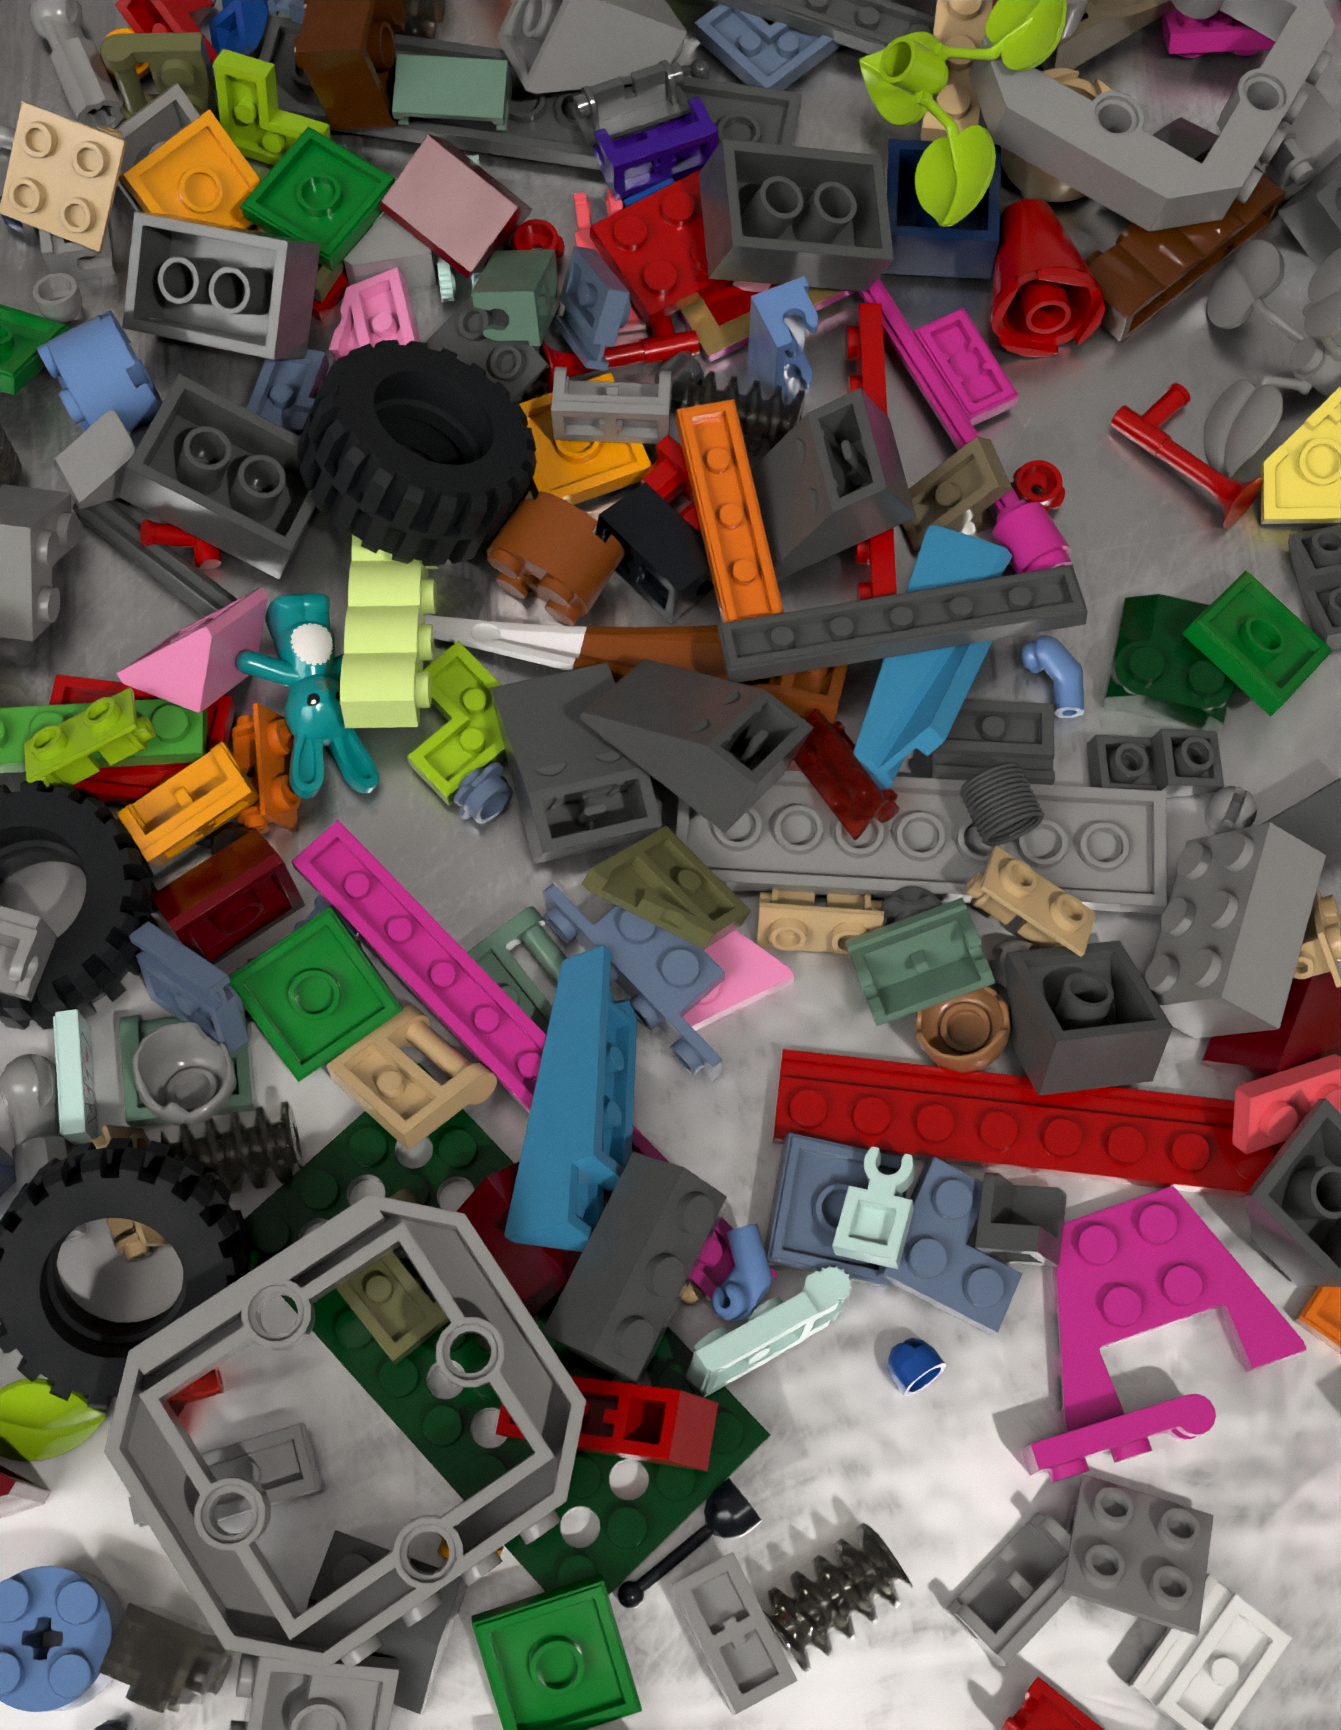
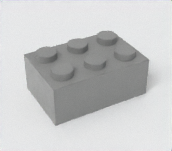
M1271 822L1186 842L1185 849L1177 862L1178 873L1170 901L1161 917V932L1153 960L1149 964L1144 976V981L1172 1027L1194 1039L1277 1030L1280 1028L1326 858L1325 854Z

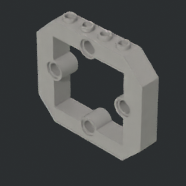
M1067 0L1065 27L1060 40L1070 37L1077 30L1090 0ZM1171 0L1175 8L1188 17L1206 19L1221 10L1275 41L1260 69L1248 71L1240 78L1220 114L1218 124L1221 133L1203 163L1196 161L1142 130L1145 122L1143 109L1134 98L1120 91L1101 93L1091 101L1035 68L1024 72L1010 70L1004 65L1001 56L993 61L974 60L969 77L988 132L995 144L1150 232L1222 220L1235 199L1243 204L1247 202L1263 175L1254 166L1259 159L1269 164L1287 134L1277 127L1282 120L1292 125L1310 95L1301 89L1302 85L1306 81L1315 86L1333 56L1324 51L1325 46L1336 29L1325 0ZM986 34L981 41L979 49H987L994 45L987 38Z
M368 1194L129 1350L104 1453L225 1650L322 1669L328 1668L341 1659L348 1670L383 1645L377 1633L401 1617L407 1627L412 1626L443 1604L442 1599L437 1593L438 1590L460 1575L467 1586L474 1583L502 1562L496 1551L519 1534L527 1545L561 1521L555 1509L567 1501L586 1400L464 1213ZM401 1246L450 1322L442 1331L436 1344V1360L441 1373L452 1384L462 1388H478L489 1383L534 1453L444 1515H422L410 1520L399 1532L393 1550L299 1614L255 1543L265 1532L271 1519V1503L267 1492L256 1481L246 1477H228L217 1481L167 1400L254 1342L272 1350H289L300 1345L310 1335L315 1324V1307L313 1303ZM278 1295L291 1297L298 1309L294 1326L282 1334L268 1333L261 1322V1310L264 1304L270 1298ZM467 1333H475L482 1336L490 1347V1360L488 1364L476 1373H465L458 1370L450 1358V1349L453 1342L459 1336ZM229 1492L243 1495L249 1501L252 1509L250 1523L241 1533L224 1531L217 1524L215 1518V1507L219 1499ZM433 1531L440 1534L446 1540L449 1547V1557L440 1569L433 1572H424L417 1569L411 1563L408 1555L409 1544L416 1535L422 1532Z

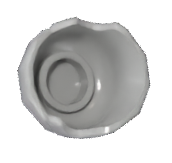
M193 1022L160 1026L141 1040L132 1058L135 1086L142 1102L152 1114L177 1126L182 1124L191 1126L211 1119L228 1104L237 1083L232 1057L229 1056L226 1044L223 1042L218 1043L202 1031L199 1024Z

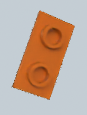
M257 702L252 704L253 715L238 717L237 726L231 730L234 757L245 773L255 772V777L249 779L259 792V801L238 814L237 820L240 824L244 825V828L250 830L256 828L260 834L267 833L269 831L268 823L272 822L293 833L298 832L297 808L300 806L301 798L294 793L289 782L294 736L289 730L284 717Z

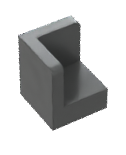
M985 1173L975 1248L1001 1263L1059 1267L1067 1199L1066 1193L1058 1187L1014 1185L999 1173Z

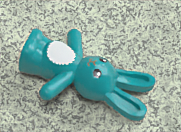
M292 594L276 597L267 608L265 622L275 643L278 659L248 650L241 652L236 658V667L240 672L290 687L284 707L286 724L294 736L289 782L294 793L305 799L314 797L319 792L323 783V746H329L346 783L357 792L370 793L379 782L377 768L353 728H345L340 705V676L344 653L335 657L334 637L330 631V600L325 594Z

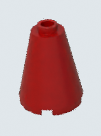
M1024 199L1009 205L1000 215L999 244L994 262L990 324L993 333L999 337L1000 344L1009 352L1025 357H1047L1058 354V345L1075 339L1077 346L1087 340L1100 326L1105 312L1103 292L1052 208L1046 202L1039 199Z

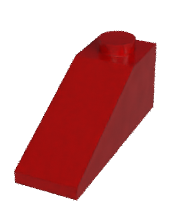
M570 1376L586 1400L577 1450L702 1471L708 1470L718 1409L717 1402L682 1390ZM501 1403L495 1435L525 1440Z

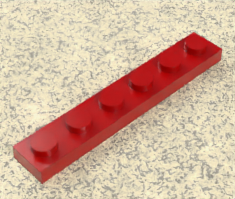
M859 303L856 326H846V361L856 360L857 375L848 376L847 394L861 388L888 417L882 303ZM892 528L854 545L855 564L866 565V582H858L857 601L897 594L894 530Z

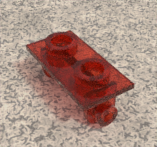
M818 708L813 709L806 721L814 728L793 760L854 840L859 839L875 817L880 823H884L892 819L899 812L900 808L895 802L898 795L893 789L881 791L854 756L855 744L845 733V726L842 722L835 721V724L829 723Z

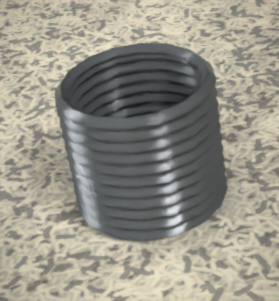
M1005 762L987 768L967 780L960 789L959 795L963 799V803L966 804L965 807L968 809V813L971 814L972 822L978 828L977 832L980 833L979 836L982 838V843L987 846L1005 844L1029 833L1042 822L1045 815L1040 808V804L1037 802L1038 800L1035 798L1033 790L1030 788L1031 785L1028 784V780L1023 774L1024 771L1021 769V765L1016 762Z

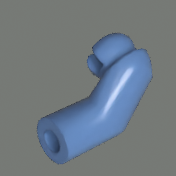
M1041 635L1037 641L1027 642L1021 651L1023 665L1032 673H1039L1045 670L1053 680L1054 714L1059 718H1076L1083 715V670L1080 663L1057 638Z
M757 1224L743 1226L726 1232L735 1266L722 1285L714 1290L711 1299L715 1313L725 1320L738 1322L751 1316L771 1287L772 1274Z

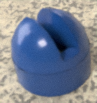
M909 1338L891 1349L887 1368L892 1380L902 1394L910 1396L934 1381L944 1371L946 1363L927 1342L918 1338Z

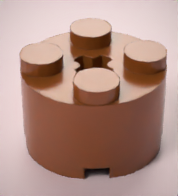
M527 490L487 549V561L500 571L495 578V582L506 592L520 599H525L529 592L547 602L544 608L552 617L566 625L574 626L579 617H584L589 613L623 559L625 552L622 545L612 534L606 543L592 531L598 522L583 510L562 498L540 491L535 500H533L531 491Z

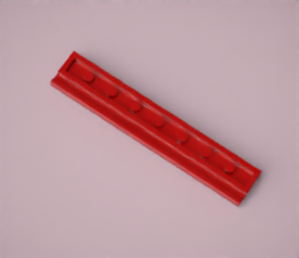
M787 1049L782 1051L773 1143L783 1144L784 1135L793 1133L869 1150L873 1146L879 1148L880 1153L903 1158L904 1154L912 1155L913 1160L926 1161L936 1157L948 1164L1155 1188L1174 1186L1177 1190L1241 1198H1245L1246 1193L1286 1141L1249 1154H1245L1232 1144L1235 1100L1112 1086L1038 1096L1029 1078L1024 1076L981 1071L959 1073L937 1066Z

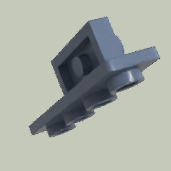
M552 883L543 891L548 912L543 917L550 928L566 943H569L574 938L586 951L605 945L613 957L610 968V986L616 982L631 997L630 1003L636 1018L651 1031L658 1025L674 1042L669 1047L671 1053L689 1073L695 1075L701 1070L710 1081L715 1080L722 1073V1059L686 1022L683 1016L725 980V972L703 949L617 905L593 925L556 885Z

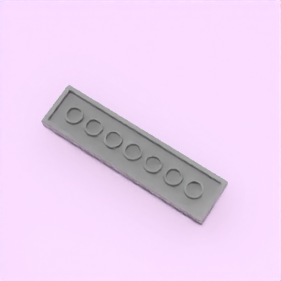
M786 770L784 775L726 833L702 817L695 809L678 797L676 836L730 890L772 892L773 887L779 888V891L815 893V895L844 894L864 896L866 893L871 894V898L889 899L895 891L901 888L920 887L932 892L941 902H951L963 898L965 903H971L972 897L965 893V887L976 872L984 875L992 849L995 847L982 843V838L979 836L980 833L977 832L978 828L972 822L971 814L968 813V809L965 807L966 804L963 803V799L959 795L962 785L967 780L896 776L893 786L888 790L880 791L865 774ZM1030 784V788L1033 790L1035 798L1045 814L1042 822L1029 833L1008 843L997 845L1017 860L1029 865L1032 870L1066 893L1078 898L1091 910L1163 914L1167 907L1166 791Z

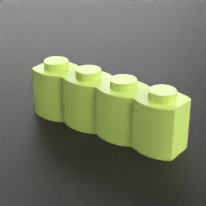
M352 534V561L349 570L348 607L344 628V655L340 676V705L345 728L418 727L421 708H431L432 702L430 671H423V661L434 659L433 625L425 623L426 614H436L437 611L435 578L428 579L429 569H439V566H423L422 560L413 559L408 564L392 560V554L380 549L377 553H374L362 547V540Z

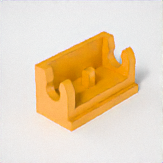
M220 742L210 749V752L135 803H130L117 812V815L131 834L146 861L162 867L259 801V792L224 742Z

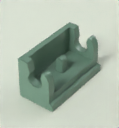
M397 54L392 105L394 119H398V125H410L411 117L492 121L493 125H496V131H508L513 86L508 60Z
M555 249L494 251L472 291L473 308L487 311L501 309L508 315L509 323L505 326H497L495 324L486 326L483 330V335L486 338L500 342L529 341V346H541L560 305Z
M963 898L845 940L876 1026L995 984L991 968L981 948V939Z

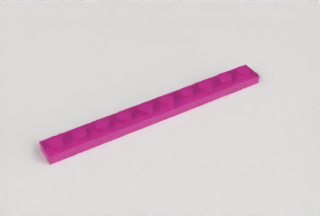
M337 820L291 861L293 867L329 905H332L341 918L480 1063L495 1074L503 1087L530 1114L546 1034L352 833ZM633 1125L632 1153L636 1152L669 1162ZM603 1188V1191L610 1197L613 1191L608 1192ZM721 1217L690 1280L711 1303L714 1290L722 1285L735 1266L726 1232L734 1229L723 1217ZM770 1267L773 1281L778 1274Z

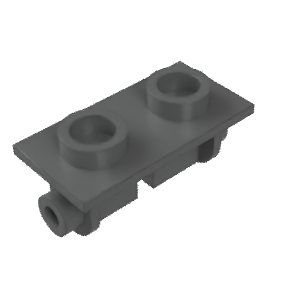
M663 60L659 64L632 72V86L624 88L621 77L590 87H582L581 94L573 96L574 105L570 106V111L589 147L598 144L594 136V131L605 128L610 138L614 139L691 113L687 98L680 88V85L684 84V75L678 62L669 64L667 60Z

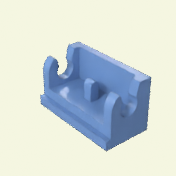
M805 276L751 296L748 359L773 408L788 401L786 386L783 382L784 371L793 370L800 375L801 383L807 389L812 384L813 373L804 354L806 329L811 334L816 333L818 314L808 296L809 284Z

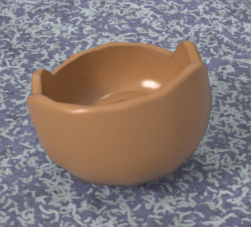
M986 986L916 1012L915 1035L921 1049L939 1067L959 1073L982 1070L996 1061L1007 1045L1011 1032L1009 1009L1003 997L999 996L990 986Z

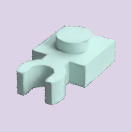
M872 1146L864 1158V1170L869 1183L868 1189L854 1186L848 1187L832 1247L835 1255L899 1269L914 1212V1205L912 1199L898 1197V1195L905 1192L913 1183L915 1177L912 1155L904 1154L901 1167L896 1173L891 1175L882 1174L878 1170L881 1164L880 1149Z

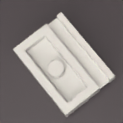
M1211 1573L1206 1574L1198 1636L1168 1627L1128 1684L1132 1690L1141 1694L1153 1704V1707L1182 1730H1230L1292 1640L1291 1636L1236 1593L1233 1594L1219 1583V1580Z

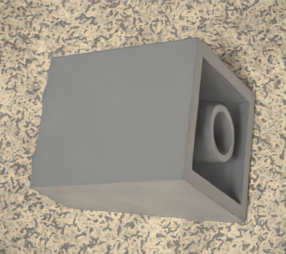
M513 0L496 39L525 90L539 94L579 90L584 86L590 87L617 77H621L624 85L632 84V72L659 64L663 60H667L669 64L674 63L682 52L687 31L666 0Z

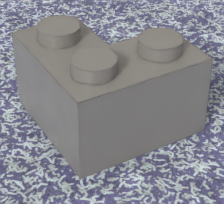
M6 484L0 486L1 638L33 642L58 617L60 593L58 588L53 587L52 567L75 546L79 533L78 516L75 513H71V493Z

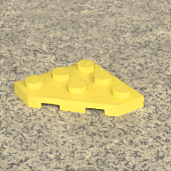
M1341 387L1263 462L1261 466V478L1263 479L1261 487V524L1341 523Z

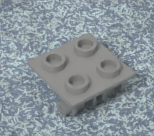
M1306 81L1301 89L1310 95L1292 125L1282 120L1277 127L1287 134L1269 164L1260 159L1256 163V166L1286 192L1283 202L1297 194L1341 153V120L1317 87Z
M1083 1474L1076 1507L1072 1506L1066 1525V1531L1071 1534L1062 1593L1198 1636L1214 1515Z

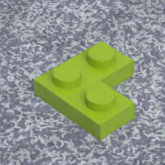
M222 49L213 62L220 124L243 156L275 166L308 126L330 139V124L278 108L275 64Z
M459 641L423 669V671H430L431 703L449 722L407 756L409 765L448 806L454 802L459 784L470 772L477 768L485 769L495 762L500 763L507 757L490 691L491 687L500 686L501 684Z

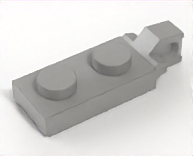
M304 1423L295 1424L201 1454L217 1481L228 1477H246L256 1481L267 1492L271 1506L322 1490L307 1427ZM229 1492L219 1499L215 1507V1518L218 1523L250 1513L252 1509L249 1501L243 1495ZM128 1497L134 1524H139L140 1527L147 1526L148 1523L132 1497Z

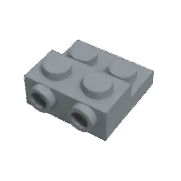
M242 1653L237 1678L236 1697L248 1698L244 1721L231 1720L229 1730H389L399 1675L398 1659L368 1656L347 1670L341 1659L328 1668L322 1669Z

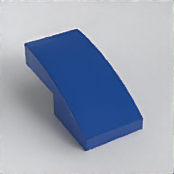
M222 0L223 10L208 21L212 47L218 55L222 49H227L248 56L257 48L262 38L268 16L267 0Z

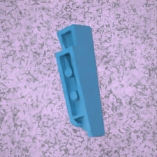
M928 526L906 593L1000 577L1013 555L1006 547L942 526ZM993 640L883 659L852 754L855 764L880 791L888 790L894 785L893 781L905 757L915 748L928 756L945 742Z
M605 945L569 957L561 964L504 1233L505 1237L514 1243L583 1252L604 1210L603 1188L608 1192L614 1190L632 1155L637 1018L629 999L615 1001L610 990V968L613 957Z

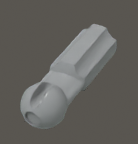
M32 0L29 7L30 23L41 37L48 39L52 48L50 57L54 64V70L76 121L100 130V126L115 128L124 117L120 107L121 103L94 42L86 39L81 30L83 23L82 6L78 0Z
M26 1054L15 1058L6 1065L0 1076V1095L3 1103L9 1108L15 1147L12 1149L18 1192L25 1183L28 1184L35 1177L41 1167L55 1157L59 1160L67 1158L72 1150L71 1143L60 1134L56 1065L48 1058L36 1054ZM82 1224L76 1227L66 1237L64 1242L76 1240L87 1234L86 1225Z

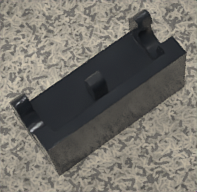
M646 482L599 514L595 534L605 543L612 534L622 545L625 552L615 571L670 624L678 620L682 613L699 602L714 588L713 583L709 580L712 576L702 535Z

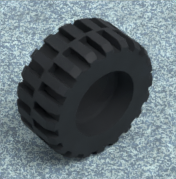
M383 340L376 343L374 347L369 343L349 351L348 355L339 358L330 367L327 376L324 377L298 442L297 456L301 464L299 469L307 490H313L312 499L323 515L329 513L334 518V527L346 537L350 533L362 540V547L374 553H377L380 549L392 554V560L406 564L412 562L413 559L422 560L423 566H441L446 563L447 559L452 564L473 559L475 555L487 551L508 517L522 499L535 473L537 463L535 457L536 446L532 429L527 428V417L519 404L513 405L510 401V392L499 381L493 383L486 377V370L474 362L468 365L457 359V353L444 348L440 352L428 349V344L423 342L410 341L406 345H399L398 340ZM399 443L420 450L421 452L433 458L436 462L415 455L414 453L402 447Z
M23 781L20 784V791L11 792L6 784L0 785V884L14 872L31 864L46 861L73 864L78 866L86 876V893L82 907L68 929L56 938L32 1001L0 993V1021L8 1028L25 1030L29 1026L30 1020H34L43 1030L54 1028L53 1016H56L55 1012L78 1009L85 1019L96 1014L97 1011L93 1003L105 995L114 1002L126 991V988L120 982L125 975L130 972L139 976L141 972L136 955L142 951L131 943L129 935L148 921L159 928V925L151 915V913H156L159 910L150 897L158 891L151 881L154 874L122 821L115 819L109 808L95 797L84 799L77 788L61 783L54 787L53 793L48 790L43 781H35L33 783Z
M111 1138L108 1146L96 1149L93 1142L73 1148L67 1158L59 1160L55 1157L41 1167L35 1177L28 1184H24L1 1218L0 1348L3 1353H10L15 1349L19 1351L23 1357L17 1370L31 1382L35 1381L40 1374L53 1381L54 1384L49 1394L68 1401L72 1391L89 1395L87 1407L108 1409L112 1397H118L129 1350L250 1272L251 1246L245 1244L247 1226L241 1210L231 1209L228 1203L231 1192L220 1178L212 1182L208 1181L202 1175L205 1164L190 1154L181 1162L167 1155L170 1145L151 1140L148 1149L133 1148L132 1138ZM105 1218L128 1219L152 1228L170 1243L181 1261L183 1283L178 1298L163 1313L138 1322H114L89 1313L72 1299L59 1276L57 1259L61 1245L66 1237L82 1224Z

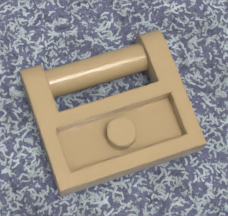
M412 1005L404 1007L403 1011L356 1042L326 1065L332 1081L408 1151L468 1104L477 1105L484 1102L493 1093L497 1084V1077L482 1063H471L437 1034L430 1027V1019ZM402 1046H414L451 1079L441 1086L399 1048Z

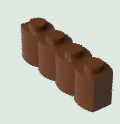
M1256 165L1254 166L1255 169L1261 171ZM1263 173L1247 202L1243 204L1235 199L1222 220L1150 232L1131 222L1121 232L1115 246L1104 253L1097 250L1084 260L1103 292L1105 312L1101 325L1119 342L1134 334L1160 309L1165 308L1178 299L1199 278L1213 271L1239 246L1244 245L1265 229L1277 216V211L1282 205L1286 192Z

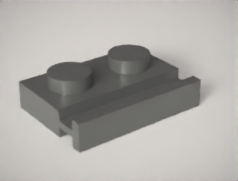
M965 699L945 742L931 753V778L969 780L979 772L997 764L1016 762L1021 765L1028 784L1053 785L1055 781V771H1053V759L1055 756L1054 704Z

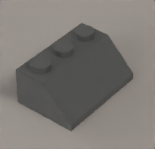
M633 1152L542 1331L543 1335L621 1381L639 1385L725 1211L727 1196L685 1167Z

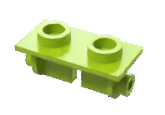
M131 687L112 697L98 699L80 714L58 725L47 726L38 731L32 739L24 742L26 781L28 783H33L37 780L43 781L49 791L54 790V787L60 783L71 787L100 772L99 763L91 755L96 751H99L111 766L138 751L148 748V740L156 737V733L150 720L145 715L137 718L134 691Z

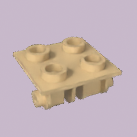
M22 101L0 203V214L92 250L102 252L127 140L122 139L123 132L107 126H100V130Z

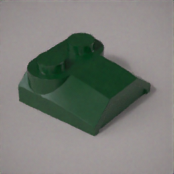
M1162 594L1125 598L1102 707L1202 730L1217 731L1219 733L1224 725L1228 700L1234 690V682L1182 634L1209 605Z

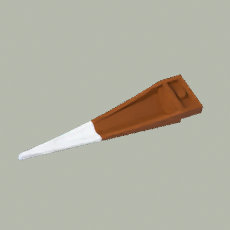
M426 615L425 624L433 625L434 639L451 643L459 641L463 646L566 671L608 663L616 683L644 659L728 680L718 638V625L585 627L508 623ZM848 664L739 683L767 690L803 719H814L835 724Z

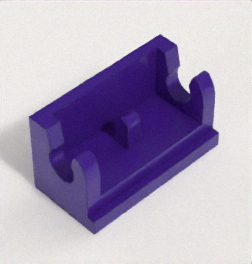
M698 96L687 99L691 113L685 114V117L614 141L611 140L605 128L594 131L598 144L593 145V154L615 201L642 192L671 178L677 180L703 168L718 146V129L715 123H712L702 100Z

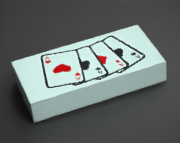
M74 1009L55 1012L56 1016H53L60 1134L72 1146L78 1147L98 1137L91 1026L80 1011Z

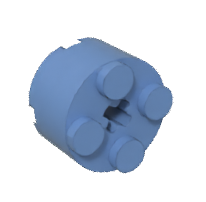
M111 310L37 347L38 353L49 373L54 379L58 377L64 389L59 392V396L73 421L76 424H81L84 432L106 412L113 409L116 411L127 432H131L151 423L163 403L141 359L137 358L129 343L131 341Z
M54 1566L27 1569L0 1582L1 1702L12 1708L27 1712L73 1710L93 1700L110 1682H113L122 1670L127 1658L130 1644V1626L127 1613L121 1602L118 1601L117 1597L105 1583L89 1573ZM52 1630L62 1632L63 1641L61 1646L51 1648L43 1646L45 1632Z

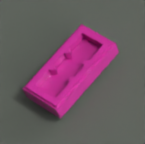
M964 308L914 330L915 336L973 426L1017 406L1018 393Z

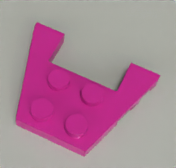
M1174 1186L1064 1223L1059 1267L1052 1266L1055 1313H1057L1058 1372L1062 1388L1063 1410H1061V1424L1064 1433L1124 1415L1099 1349L1213 1309H1221L1246 1372L1307 1350L1301 1337Z

